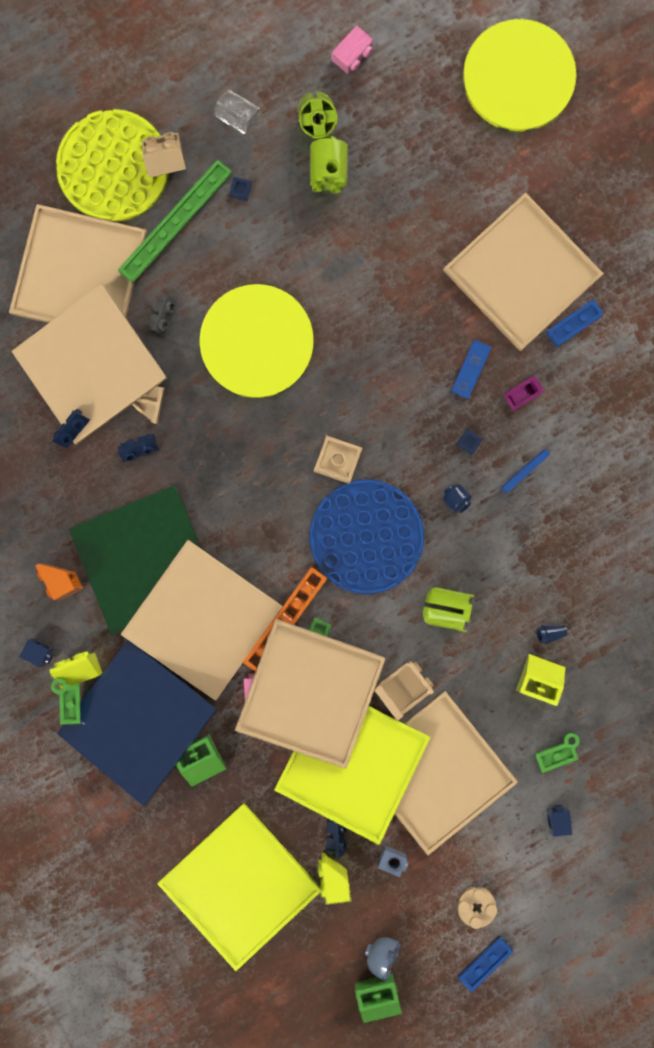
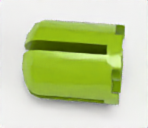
M316 91L315 98L309 92L300 99L297 112L302 130L307 135L316 139L329 136L337 125L338 118L334 104L329 96L321 91ZM316 113H319V123H316V119L314 118V116H316Z
M437 587L431 588L426 595L425 602L464 610V613L460 614L424 607L423 618L425 622L430 625L467 633V630H464L465 622L470 620L472 605L469 604L470 596L474 597V594Z

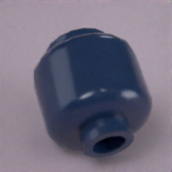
M450 485L444 490L443 502L454 513H462L470 507L472 497L462 485Z

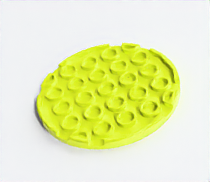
M513 19L493 25L475 40L466 57L463 82L470 104L484 120L496 127L499 126L509 129V131L518 132L543 127L561 114L574 91L576 67L570 48L554 30L536 21Z
M118 109L103 112L102 110L87 115L88 117L80 122H76L62 139L56 158L58 181L71 204L87 216L111 222L126 221L150 209L162 195L169 177V173L148 177L142 156V140L149 136L160 137L155 127L137 114Z
M245 285L227 292L209 309L200 331V350L208 371L224 388L244 397H270L290 388L300 379L308 367L313 352V331L305 310L291 295L281 289L268 285Z

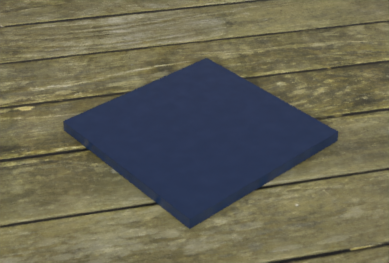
M127 640L80 702V724H63L57 734L145 807L218 709L145 651Z

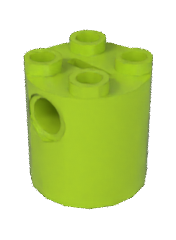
M327 136L310 144V185L312 186V191L330 190L331 193H340L342 188L347 186L348 145L344 141L338 140L334 136Z

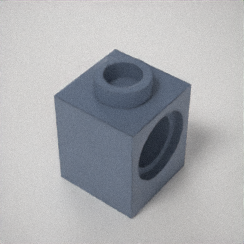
M384 845L377 866L383 871L400 877L402 872L405 873L409 861H407L405 853ZM397 858L399 862L396 865H390L389 860Z

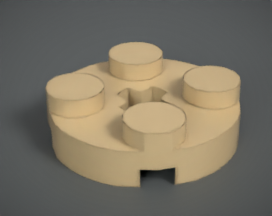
M469 887L458 898L457 910L461 920L474 929L487 926L497 914L496 901L493 895L485 888ZM474 903H476V904H480V903H481V904H482V906L480 907L481 910H479V911H477V910H476V911H473V910H472V909L474 908V907H473V904H474Z

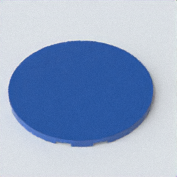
M357 480L350 482V484L346 483L339 486L319 504L310 526V547L317 566L332 583L350 592L375 594L397 586L412 573L422 554L424 529L417 508L402 491L382 481Z

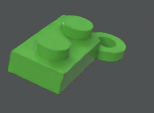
M62 678L53 680L51 690L59 694L60 724H80V684L67 685V682ZM61 683L63 688L57 689L55 685Z
M568 733L564 736V743L534 753L542 773L579 760L575 748L579 745L580 740L576 734ZM570 737L575 739L573 744L568 743Z

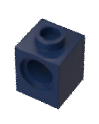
M34 638L28 639L19 657L40 668L51 662L53 648Z
M553 805L552 808L546 809L549 833L553 837L573 835L570 811L563 805Z

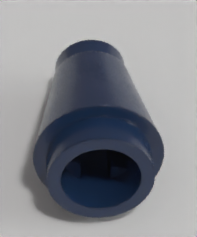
M541 625L540 628H537V638L540 643L548 644L567 636L565 625Z

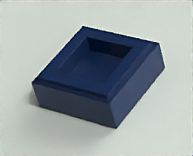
M234 177L229 196L248 201L252 181Z
M466 429L456 445L472 455L483 439L469 429Z

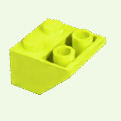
M88 651L73 656V661L69 658L55 663V668L49 670L54 679L62 678L67 682V685L79 684L102 674L96 654H89ZM58 683V685L62 689L63 685L61 683Z
M528 654L516 690L522 694L557 706L564 688L566 667Z
M322 853V859L318 860L319 877H323L321 879V895L326 897V904L350 901L347 869L328 856L327 853Z

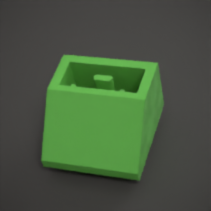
M210 734L194 741L177 764L180 773L191 787L227 769Z
M393 973L389 975L386 981L376 977L355 982V992L364 1023L402 1014Z

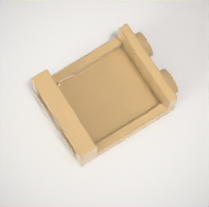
M410 660L378 683L374 690L397 721L429 694L432 695L434 693L432 690L434 687L433 683L428 677L423 678L420 674L423 670L416 661L414 663Z

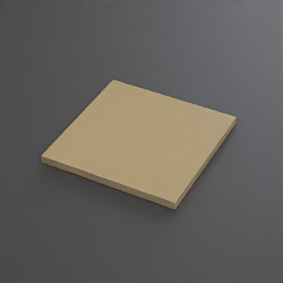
M526 192L443 268V271L520 352L604 274Z
M36 204L9 313L50 323L97 286L103 284L126 317L134 283L132 284L118 272V269L146 239L147 230Z
M103 284L97 286L12 350V353L61 425L67 423L66 419L70 416L72 410L76 409L81 410L82 415L90 419L73 440L75 445H78L167 379Z
M187 540L121 635L216 701L280 611L282 605L193 542Z
M275 618L235 731L346 769L386 658Z
M445 690L404 723L431 738L394 813L427 855L431 854L518 783Z

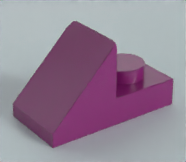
M536 375L505 393L504 397L512 411L539 397L545 390Z

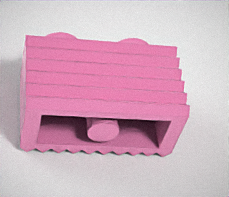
M356 25L331 52V60L346 74H349L351 71L354 72L360 66V61L364 57H369L372 53L373 39Z

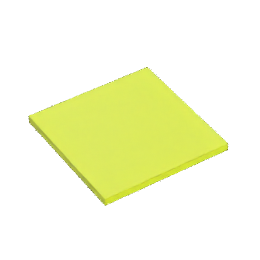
M368 706L346 769L293 751L275 791L380 845L431 737Z
M245 803L239 806L157 883L235 971L321 892V887Z

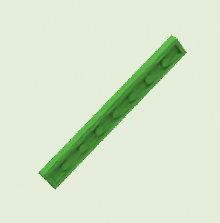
M217 160L123 263L118 272L133 284L232 175V171L221 161Z

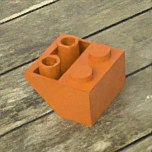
M50 564L35 565L38 578L44 581L47 587L45 591L49 598H53V600H63L84 589L74 571Z

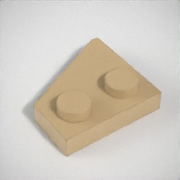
M159 386L132 404L136 410L144 414L154 424H158L165 388Z

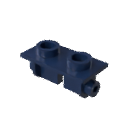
M72 410V413L66 419L67 423H63L54 432L52 441L68 448L90 419L83 416L81 410Z
M147 434L137 438V445H135L134 440L121 443V446L117 448L123 462L133 461L138 457L150 455L160 450L156 444L154 434Z
M330 819L327 820V834H332L333 838H326V852L328 856H336V859H338L346 852L347 843L344 841V834L347 828Z

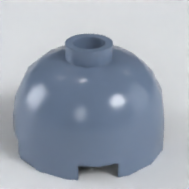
M380 937L375 940L373 945L369 944L366 949L365 955L368 956V968L374 975L385 981L391 974L389 969L392 967L393 962H396L400 949L399 941L389 937Z

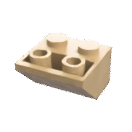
M168 132L160 137L149 136L142 140V156L148 177L186 169L179 133Z

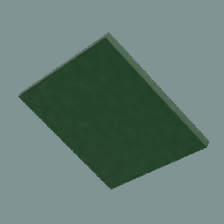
M176 485L69 528L111 635L121 632L126 628L187 540L201 548Z

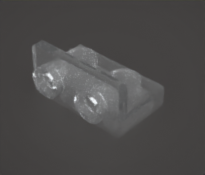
M227 89L216 101L214 116L246 134L250 122L259 114L260 107Z

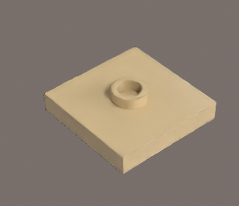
M326 435L314 472L350 484L362 447Z

